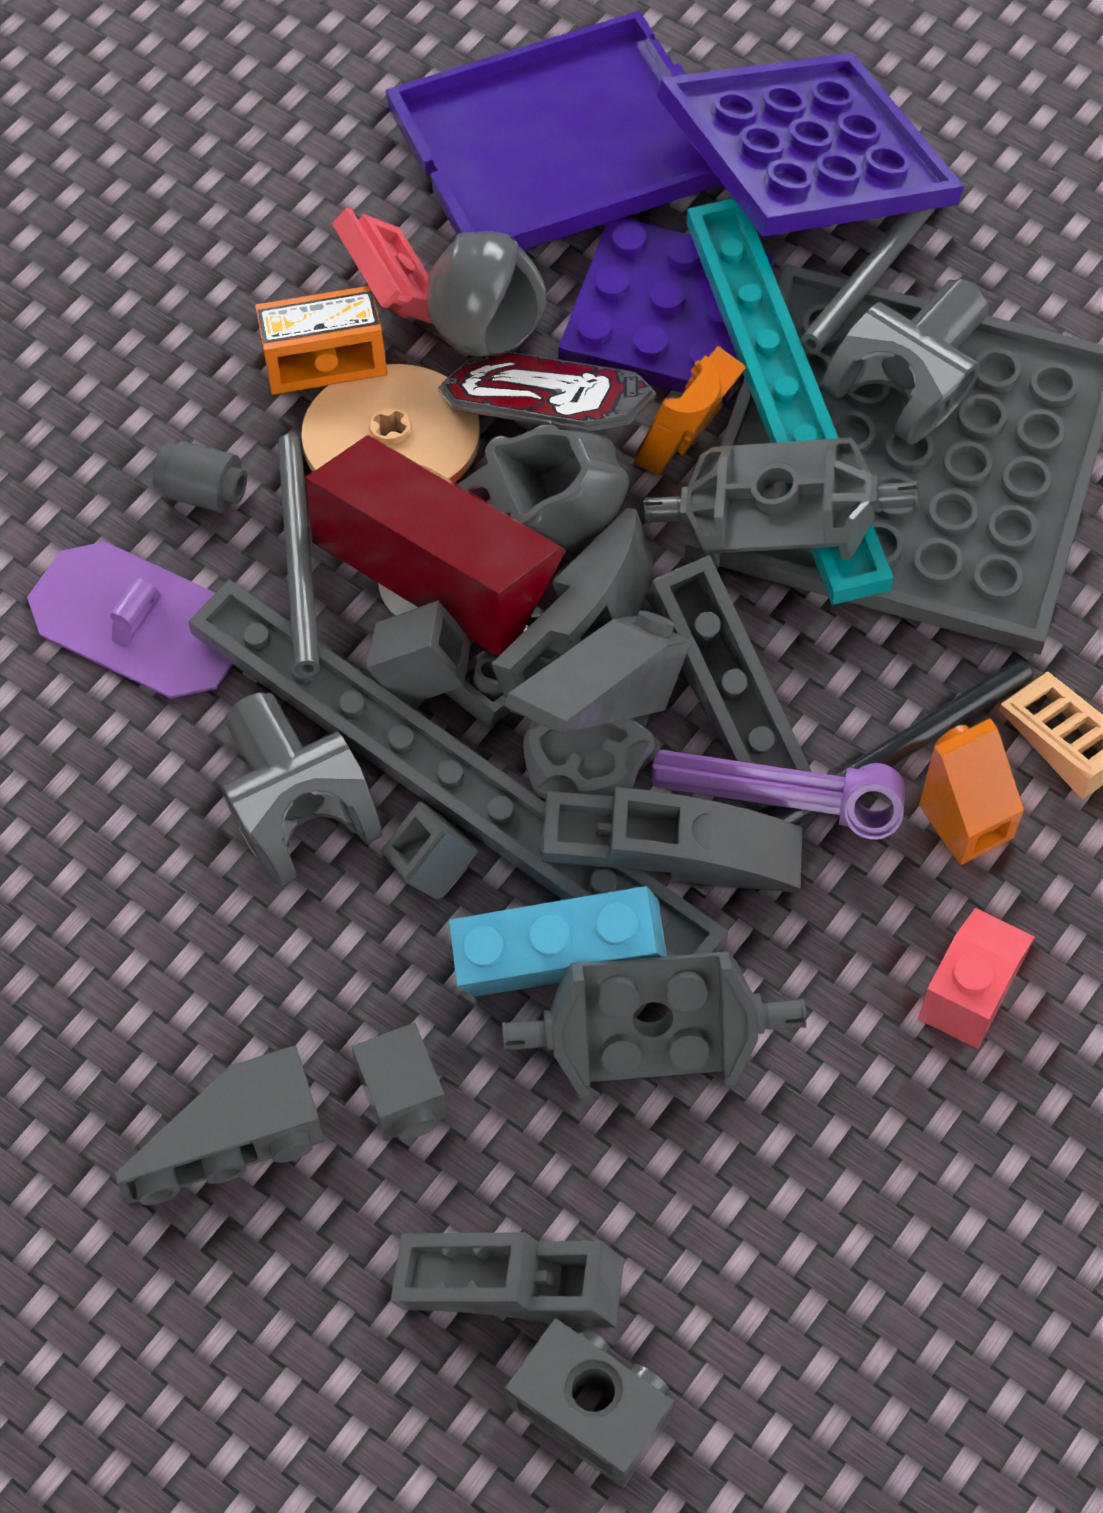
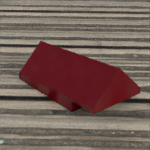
M366 435L305 477L313 544L418 608L439 600L470 640L498 657L523 633L566 551L563 547L433 469L414 462L369 435Z

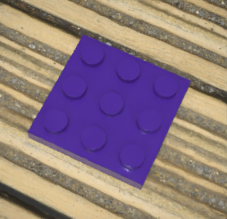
M625 218L608 222L559 344L558 360L636 372L649 385L680 393L686 390L685 386L693 375L691 369L696 361H701L705 355L709 357L717 346L738 360L691 235ZM766 254L773 271L774 255ZM731 388L722 398L723 404H726Z

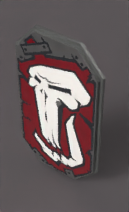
M507 352L500 356L490 355L487 357L469 358L438 387L440 394L454 410L528 422L529 431L541 425H554L557 428L584 432L628 425L657 397L656 392L636 372L515 352Z

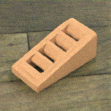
M1046 672L1000 704L999 711L1082 800L1103 785V715L1050 672ZM1043 695H1046L1052 702L1046 708L1035 715L1026 709L1027 706ZM1061 712L1067 718L1066 721L1053 730L1045 725V723ZM1076 729L1083 735L1072 744L1067 743L1063 739ZM1091 746H1094L1099 753L1089 760L1081 754Z

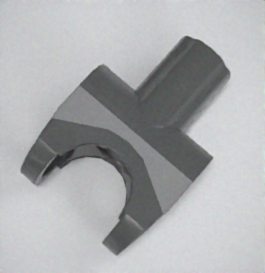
M959 278L948 280L911 321L881 302L874 304L852 327L834 354L824 376L823 390L836 398H840L848 391L853 393L861 386L872 383L885 384L897 389L905 397L908 404L896 423L894 435L910 445L917 443L952 413L968 394L978 376L980 364L957 349L988 315L989 305L987 301L983 298L981 291L977 287Z
M260 692L247 696L237 702L226 714L225 723L249 765L251 772L221 785V790L228 808L250 850L278 885H283L297 878L295 867L288 853L289 839L295 829L307 820L318 817L334 818L344 823L352 833L357 831L365 844H369L382 837L379 818L361 768L339 732H334L303 747L279 702L272 693L264 694Z

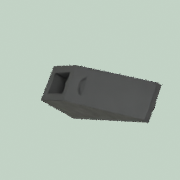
M296 1045L229 1066L115 1173L117 1184L127 1204L138 1201L143 1205L159 1204L178 1195L180 1192L179 1188L203 1180L211 1184L228 1182L244 1174L247 1166L272 1158L273 1161L279 1163L293 1161L310 1153L313 1145L325 1142Z

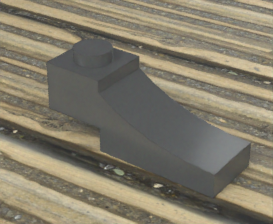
M526 1232L401 1234L390 1302L403 1310L476 1313L547 1323L548 1325L556 1318L568 1327H573L575 1323H581L587 1327L616 1328L624 1258L603 1241H537Z

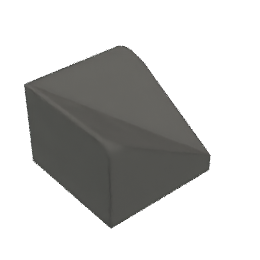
M421 801L416 804L381 850L407 884L434 899H440L447 893L479 852L452 820Z

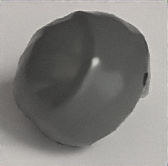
M495 231L463 232L457 234L455 240L439 257L430 272L427 282L428 314L442 338L455 349L475 357L500 356L512 350L541 322L546 309V287L533 261L511 235Z

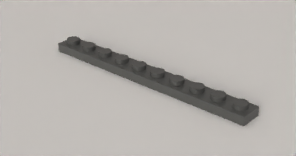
M230 579L188 621L190 632L196 638L330 734L339 732L351 749L562 900L647 886L659 900L667 956L717 953L727 942L729 932L727 929L643 870L541 862L546 804L544 800L318 642L320 671L310 677L298 675L294 669L291 622Z

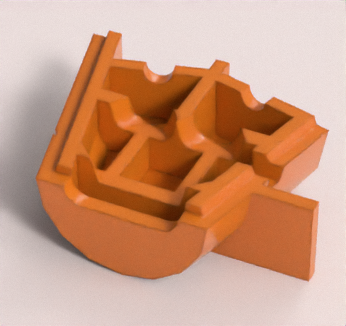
M719 346L716 347L709 357L705 355L701 361L697 360L691 369L693 375L686 384V390L682 396L677 399L672 397L670 399L666 398L663 401L634 456L635 461L633 464L652 474L660 475L676 452L683 456L697 442L700 435L722 408V398L746 370V366Z

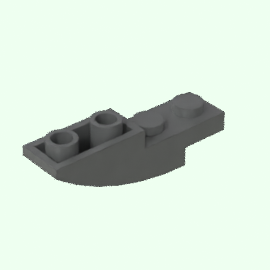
M627 508L552 581L558 599L492 663L505 699L513 689L612 619L638 616L652 577L653 556L637 510ZM510 709V711H511L512 713H515V714L524 716V715H522V714H520V713H518V712H516V711Z
M615 787L613 797L547 791L541 862L670 873L669 882L799 893L801 887L802 827L741 807L649 790Z

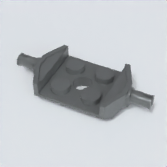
M852 438L711 447L700 455L688 487H682L681 497H646L644 500V517L647 524L681 520L685 524L690 523L705 557L710 555L715 567L719 566V553L837 546L841 559L848 560L852 559L874 521L875 512H881V508H919L920 487L918 481L880 485L878 475H871L858 445ZM787 482L793 485L791 490L781 498L767 499L761 496L763 491L773 483Z
M729 952L571 964L562 974L551 1009L544 1010V1021L502 1022L504 1052L508 1050L542 1048L545 1046L547 1051L554 1050V1057L580 1098L591 1097L590 1082L722 1072L725 1086H734L738 1082L758 1042V1034H764L765 1029L806 1028L807 1017L803 998L762 1004L760 993H752L743 973ZM650 1002L662 1003L670 1009L664 1018L652 1023L640 1021L634 1016L639 1007Z

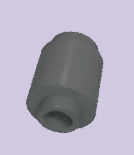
M180 441L177 445L171 443L164 444L156 457L153 468V486L157 490L164 491L168 499L218 513H225L232 504H239L247 486V472L241 469V461L238 455L187 441Z

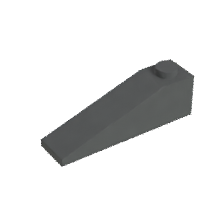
M711 556L703 557L652 580L646 592V598L653 613L665 617L675 624L674 633L692 641L681 669L730 760L812 772ZM754 802L758 811L771 806Z
M639 611L638 616L612 619L509 692L504 706L561 734L664 711L692 641L674 633L675 624L672 621L648 611Z

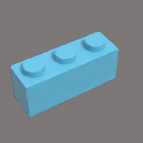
M647 886L449 920L457 986L474 997L560 983L562 974L571 964L667 956L659 900Z

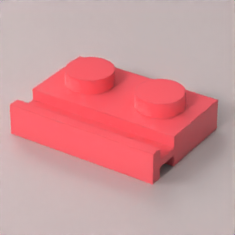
M345 208L332 225L381 307L386 309L390 307L392 311L405 319L413 317L433 324L427 307V282L429 275L401 229L365 214L357 219L352 209Z

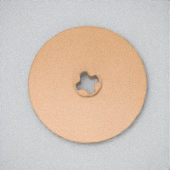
M386 364L388 374L386 376L329 385L318 394L306 412L302 425V443L306 461L312 472L366 435H369L414 462L433 469L455 483L472 465L479 449L480 422L478 414L452 409L438 391V387L448 377L419 366Z

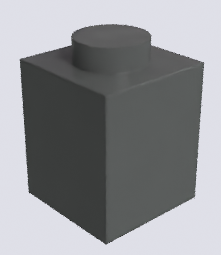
M438 600L376 622L366 668L377 684L407 705L464 686L472 640L469 639L467 634Z
M416 1022L351 1046L356 1071L384 1141L399 1136L402 1140L420 1137L432 1131L437 1126L438 1120L447 1117L445 1095Z

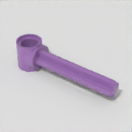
M668 750L657 751L653 762L652 784L657 788L840 815L839 825L849 826L854 833L866 839L876 840L890 836L898 829L903 819L905 784L900 774L885 764L872 763L859 769L847 768L846 777ZM877 791L888 796L892 804L884 810L873 811L865 808L858 798L866 792Z

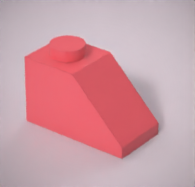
M975 908L956 933L930 982L918 1020L978 1049L1035 937Z

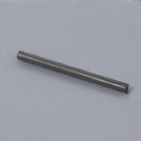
M936 208L903 213L802 335L800 342L805 351L811 354H818Z
M286 434L278 440L294 669L298 675L310 677L320 671L302 441L295 434Z

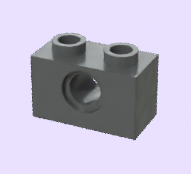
M555 1318L505 1387L506 1406L624 1489L672 1418L674 1400L666 1395L669 1387L659 1376L646 1367L635 1363L631 1369H628L608 1355L607 1352L610 1350V1346L592 1329L581 1323H575L571 1329ZM588 1383H598L605 1386L611 1392L614 1399L604 1410L589 1412L580 1408L574 1401L573 1396L581 1386Z

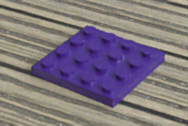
M854 53L661 78L657 98L761 236L779 235L817 227H828L866 219L926 211L958 205L964 189L963 183Z

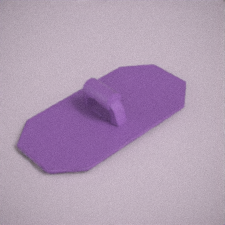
M101 542L60 551L27 596L40 637L170 699L217 689L233 666V663L192 635L188 621L215 592L110 543Z

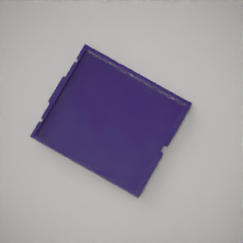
M640 10L385 90L387 106L425 177L431 176L433 192L456 235L463 232L481 231L505 233L511 235L521 249L525 250L723 185L657 98L661 78L687 74L679 63L673 64L659 40L655 39L654 32Z

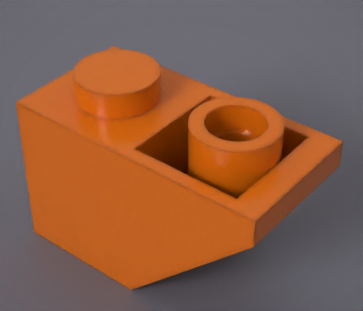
M991 718L970 729L967 725L957 726L937 740L919 802V807L960 866L1013 839L1024 811L998 728Z

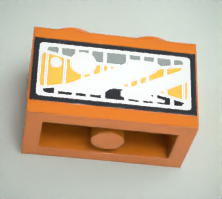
M369 286L255 305L272 395L388 375L382 329L374 295Z

